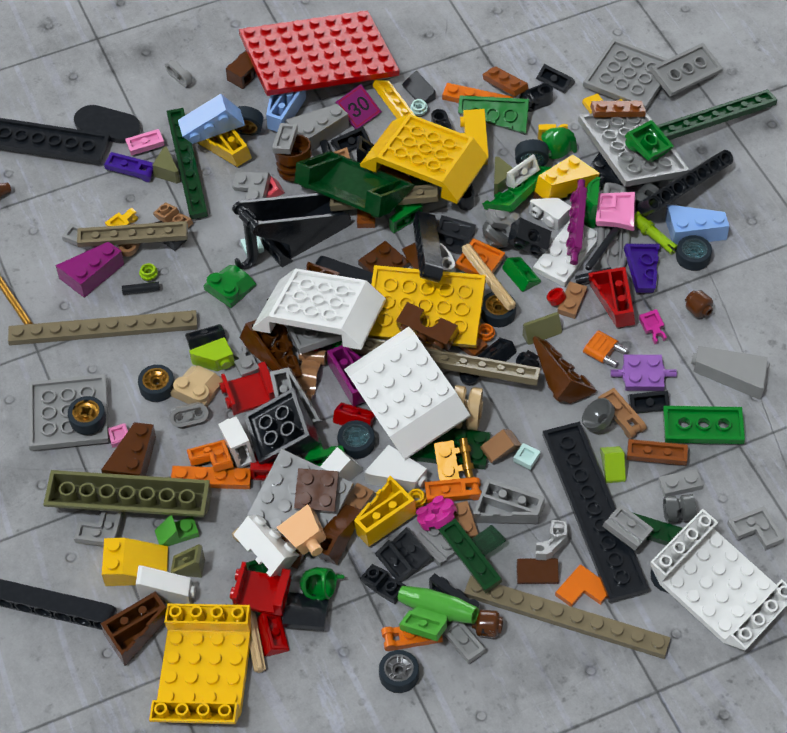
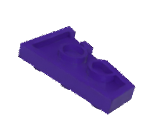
M625 244L624 246L636 293H653L656 289V269L660 244Z

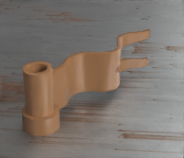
M327 350L309 351L299 355V361H302L300 366L302 376L297 379L304 391H307L306 394L310 401L315 395L320 365H326Z

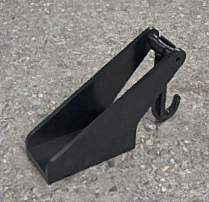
M321 193L240 200L233 205L232 211L239 215V218L243 221L247 259L241 263L239 258H236L235 265L245 270L251 268L257 262V236L276 241L289 257L293 258L350 226L351 217L342 210L331 211L330 197Z

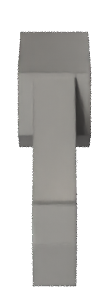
M551 520L549 540L536 543V560L552 558L563 545L567 544L566 521Z

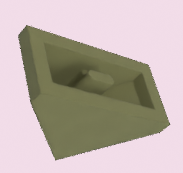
M167 146L163 147L152 165L154 177L178 184L180 183L178 169Z
M496 156L494 195L508 188L506 185L507 172L513 169L504 160Z
M198 544L174 555L170 573L202 578L205 563L202 545Z

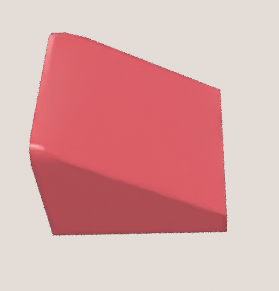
M272 176L266 198L277 197L285 193L280 183Z

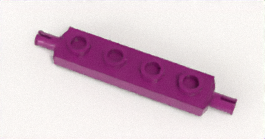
M584 179L577 181V189L570 197L572 205L569 211L570 223L567 228L569 237L566 241L567 255L571 256L570 264L572 265L578 264V255L582 249L587 194Z

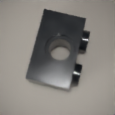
M520 217L511 224L507 243L539 257L548 251L552 231Z

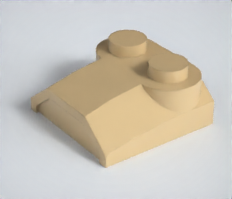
M199 365L191 366L182 377L174 381L171 396L187 404L200 402L207 407L220 390L219 383L222 382V379L216 373Z

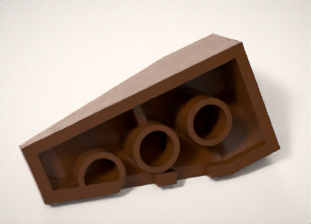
M256 320L245 324L239 338L261 362L265 361L267 367L272 371L289 367L296 378L302 376L297 358L293 355L292 343L288 340V331L284 324L276 323L271 333L254 331L252 327Z

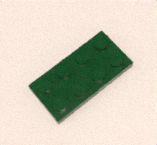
M452 428L409 458L414 461L437 464L434 443L454 440V446L457 448L461 447L459 439L467 438L468 445L471 446V463L474 464L476 469L486 470L487 457L480 447L490 439L491 432ZM462 454L456 455L457 464L462 465Z

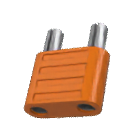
M598 330L584 347L583 353L601 363L606 362L616 367L618 361L609 356L614 350L625 355L628 349L618 344V340Z

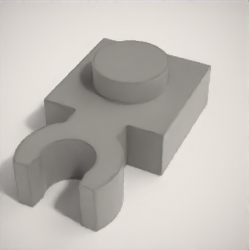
M241 346L242 353L240 354L236 353L235 349L232 350L235 359L234 363L241 377L259 372L253 355L247 356L245 346Z

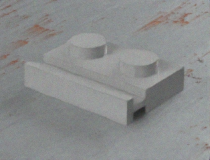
M620 505L603 524L605 529L635 551L653 531L651 526L623 505Z
M429 527L430 531L420 530L416 537L434 557L432 560L439 567L456 555L441 536L438 529Z

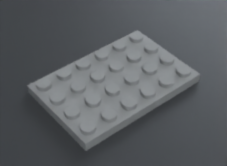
M593 113L579 115L578 117L579 124L624 187L678 178L689 171V168L674 149H671L657 160L649 162L638 151H631L627 148L625 135L627 132L652 120L647 113L645 117L594 118Z

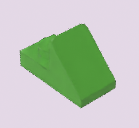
M170 515L155 529L159 545L171 546L199 537L193 516L174 522L173 516Z

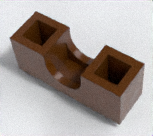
M407 302L396 320L399 330L403 331L410 327L421 342L425 343L427 341L438 350L442 351L444 349L449 351L459 334L458 325L440 318L435 326L425 327L422 325L426 317L424 309Z

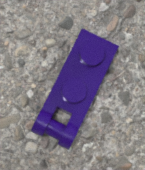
M114 152L110 153L104 164L106 170L141 178L145 182H150L152 173H154L153 162Z

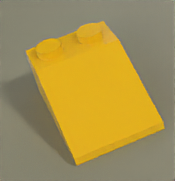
M104 538L102 577L105 586L136 585L139 565L167 572L168 546L129 538Z

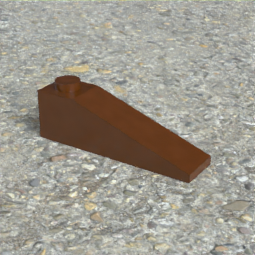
M536 336L533 337L548 387L553 392V397L557 401H565L571 404L595 394L597 391L584 375L579 376L574 372L575 367L562 359L560 352L548 341Z

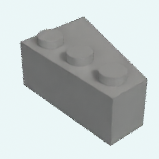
M338 104L285 120V123L298 125L297 134L309 139L312 151L320 147V141H329L349 128L348 113Z
M288 367L270 372L275 397L291 388H295L312 423L323 422L292 369Z
M487 479L473 514L474 523L538 524L545 506V497Z

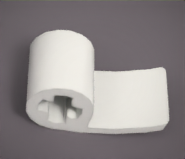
M440 243L443 271L455 272L453 256Z

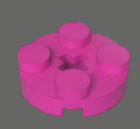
M442 495L437 496L426 506L417 509V521L423 530L430 531L429 527L440 529L454 519L453 513L457 512V508L451 499H444Z

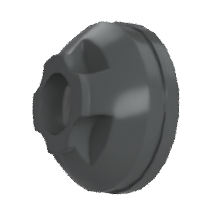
M486 220L482 228L483 239L494 248H504L510 245L507 243L508 237L500 229L491 227L488 220Z
M599 398L591 402L582 415L584 427L593 432L608 428L614 418L615 409L613 404L606 398Z

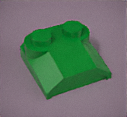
M653 120L627 132L625 135L627 148L631 151H638L649 162L664 156L674 147Z
M600 177L593 179L586 187L584 224L589 228H595Z
M228 265L219 273L210 274L207 277V283L203 285L205 291L229 308L235 306L256 287V283L249 274L236 265Z

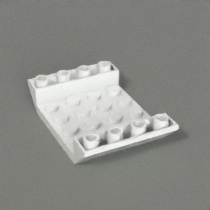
M295 268L279 280L252 329L254 331L271 333L276 323L340 334L342 335L343 347L361 350L386 302V298L366 280Z
M702 509L650 562V566L660 586L725 644L746 650L787 606V583L781 579L776 585L714 529L718 522Z

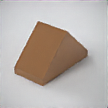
M502 429L480 448L488 460L493 463L519 449L521 443L512 430Z

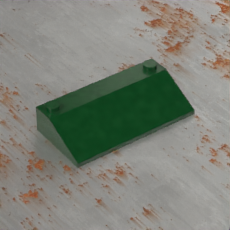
M332 151L296 162L294 183L301 185L302 188L311 189L367 212L375 218H381L383 215L389 214L414 188L413 183L380 170L373 172L360 167V162Z

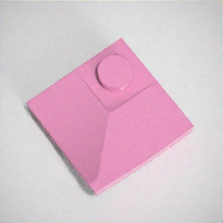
M635 192L599 193L596 225L634 231Z

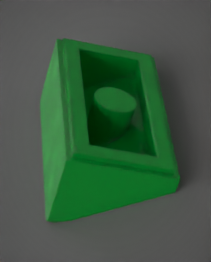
M521 257L507 258L502 266L504 272L522 292L541 283L539 277Z

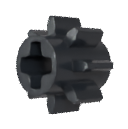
M529 350L521 352L516 358V364L539 367V361H537L539 356Z

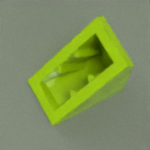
M620 446L600 448L605 483L625 482L624 451Z

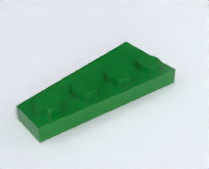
M460 95L458 107L460 115H463V110L485 109L486 123L523 134L527 133L529 99Z
M539 166L540 170L517 187H508V190L504 193L498 192L495 194V199L491 202L487 200L482 203L484 209L513 212L516 210V207L535 191L538 176L551 167Z

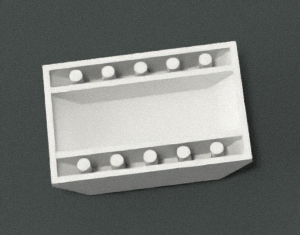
M407 327L344 369L404 460L471 417L451 384L410 327Z

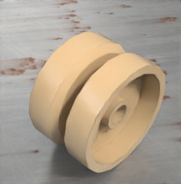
M455 385V392L471 415V417L466 419V427L468 430L478 431L483 411V388L473 387L470 390L469 399H467L466 387ZM464 421L459 425L455 426L454 428L461 429Z

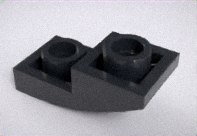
M371 564L360 577V580L366 586L393 604H396L398 601L400 588L406 586L390 577L388 571L374 564Z

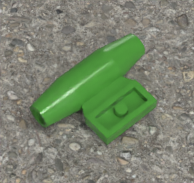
M402 586L398 592V601L413 609L409 610L400 622L399 626L402 631L438 641L447 628V621L474 624L477 621L479 608L458 597L428 588Z

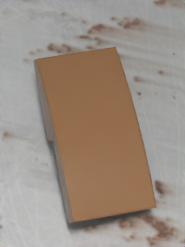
M166 202L153 212L154 216L163 222L187 221L188 228L193 224L191 218L179 213L177 207Z

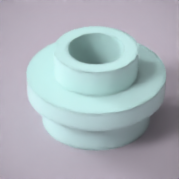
M416 99L412 102L410 109L416 116H421L427 112L428 106L424 100Z

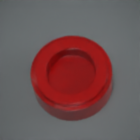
M554 288L547 294V300L552 306H557L566 299V294L562 288Z

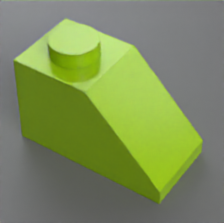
M225 337L189 350L191 363L196 366L199 365L218 372L235 365L233 353Z

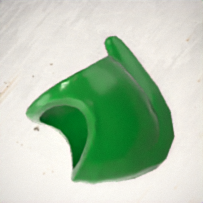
M563 127L550 128L541 136L542 141L548 145L551 154H549L550 159L562 158L571 150L573 153L577 152L575 135L569 129Z
M315 567L303 573L299 584L307 598L329 600L336 589L337 579H344L345 576L335 574L330 568Z

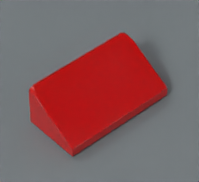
M341 402L334 410L333 423L344 425L349 421L358 420L372 427L376 417L371 410Z
M261 613L257 618V624L264 656L288 652L289 646L281 616Z

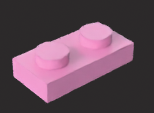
M159 129L125 139L131 156L165 146Z

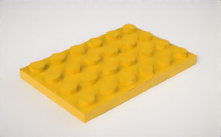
M374 265L371 285L386 298V302L368 337L389 340L401 331L396 320L406 303L409 302L424 309L426 317L422 325L425 327L435 326L440 318L458 325L459 334L452 346L476 348L486 275L443 271L442 278L438 283L420 278L419 269Z

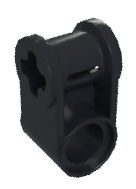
M542 83L527 89L519 95L520 99H529L528 112H533L552 104L553 86L551 84Z

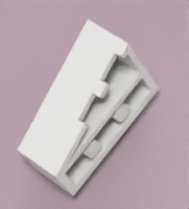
M259 515L247 516L233 534L248 552L252 551L257 556L255 560L258 564L261 565L263 562L269 569L266 572L269 577L281 575L282 569H289L299 556L295 551L296 548L291 543L285 542L280 538L281 534L277 530L269 528L266 525V520Z

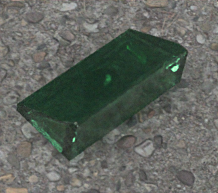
M490 525L471 538L484 556L506 542V539L493 525Z

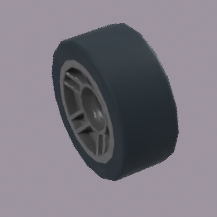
M404 650L388 652L379 663L381 684L393 693L410 691L419 680V664L417 659L411 653Z

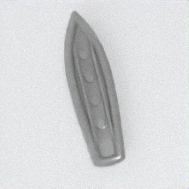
M605 183L602 193L627 192V189L616 183ZM597 227V248L613 227ZM621 228L602 254L600 263L603 269L625 267L627 259L624 246L625 244H630V230Z

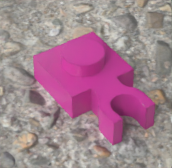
M657 309L639 315V320L645 333H652L654 345L658 342L656 336H660L663 341H666L665 333L660 330L664 328V323Z

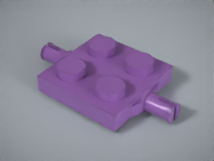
M623 355L622 369H611L610 375L611 377H622L625 383V391H664L665 377H677V370L665 369L662 355Z

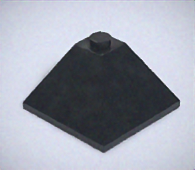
M291 388L244 415L259 464L275 461L281 449L294 455H299L320 445L316 429L295 388Z

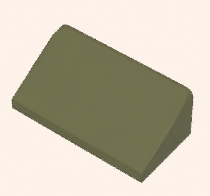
M555 312L524 323L522 335L527 344L531 345L534 344V336L545 340L562 333L559 313Z

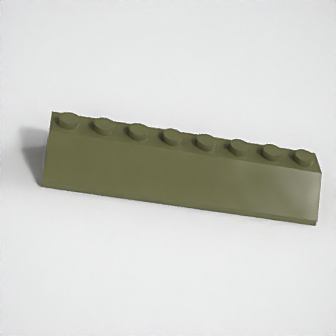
M51 470L43 505L44 507L205 517L210 508L212 490L210 480Z

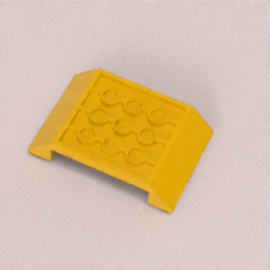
M407 114L390 123L360 163V167L377 172L383 164L442 187L441 198L458 204L487 162L488 156L474 138Z
M167 604L164 623L168 631L157 700H152L149 721L236 724L242 713L250 650V605Z

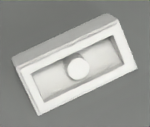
M534 154L507 172V187H517L540 170Z

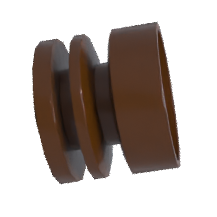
M299 134L296 135L291 154H275L278 174L284 180L294 181L296 162L313 157L311 142L307 137Z

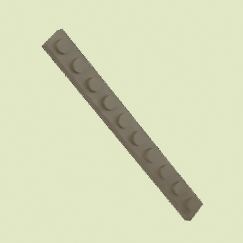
M196 310L14 325L8 328V342L10 346L198 330Z
M367 337L361 350L350 349L358 355H366L386 342V340ZM425 348L440 369L537 386L541 371L539 367Z
M471 575L464 591L465 596L469 599H475L482 603L665 659L671 637L500 584L485 594Z

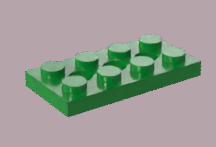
M663 406L665 443L744 444L745 442L742 407ZM686 422L689 426L681 427L679 423ZM700 422H705V423H707L709 426L706 427V428H703V427L699 426V423H700ZM724 422L728 427L722 428L718 424Z

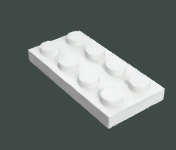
M570 220L550 244L548 251L543 253L533 266V272L563 287L566 286L597 245V231L584 225L582 249L578 255V264H570L571 256L567 255L566 241L569 237L567 228Z

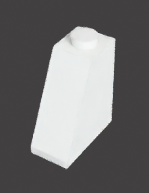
M237 417L226 419L219 423L220 431L237 468H244L251 463H255L256 459L249 439Z
M390 445L382 451L364 472L365 483L369 485L383 487L387 483L388 477L391 476L408 492L412 489L423 488L428 480L427 468L411 458L404 460L399 451Z
M338 447L320 466L328 471H339V476L348 481H351L364 470L352 457Z
M138 566L136 587L140 600L155 591L165 605L191 604V598H195L196 588L192 586L190 577L146 566Z

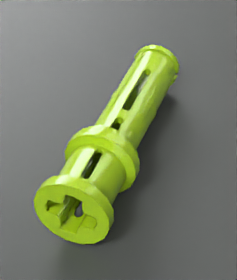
M639 211L635 213V226L641 230V234L650 236L670 255H673L675 251L670 247L677 250L678 245L654 227L652 220H647Z

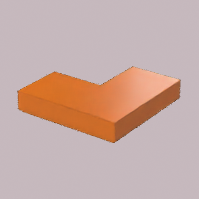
M225 440L187 449L191 466L211 461L214 472L234 467Z
M581 564L555 592L556 597L571 607L584 593L601 605L607 598L602 582L597 575Z

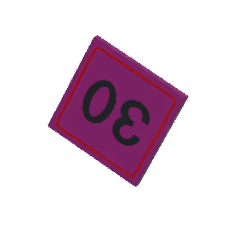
M361 84L335 102L348 113L349 122L354 129L362 127L382 112Z

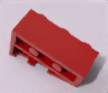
M620 267L588 273L592 290L616 328L635 325L626 268Z

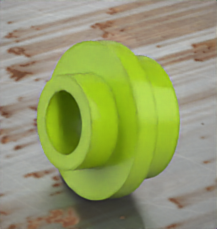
M146 263L141 266L139 274L143 280L151 281L157 277L158 270L153 264Z

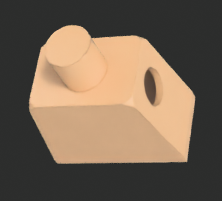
M308 504L277 526V529L302 555L310 552L312 556H318L322 553L323 549L320 543L326 539V535L316 512Z

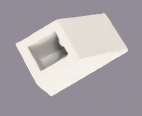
M559 198L532 199L530 201L529 213L534 218L544 222L548 227L558 231L570 220L569 211L571 206Z

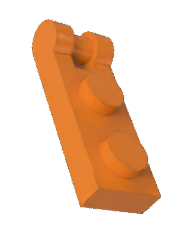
M471 477L425 482L426 501L430 503L435 497L441 495L444 499L448 498L452 501L465 499L479 500L482 493L479 489L481 486L480 478Z
M389 626L381 629L382 637L385 638L384 649L386 651L443 642L442 635L438 641H434L402 631L400 626ZM399 636V640H393V637Z

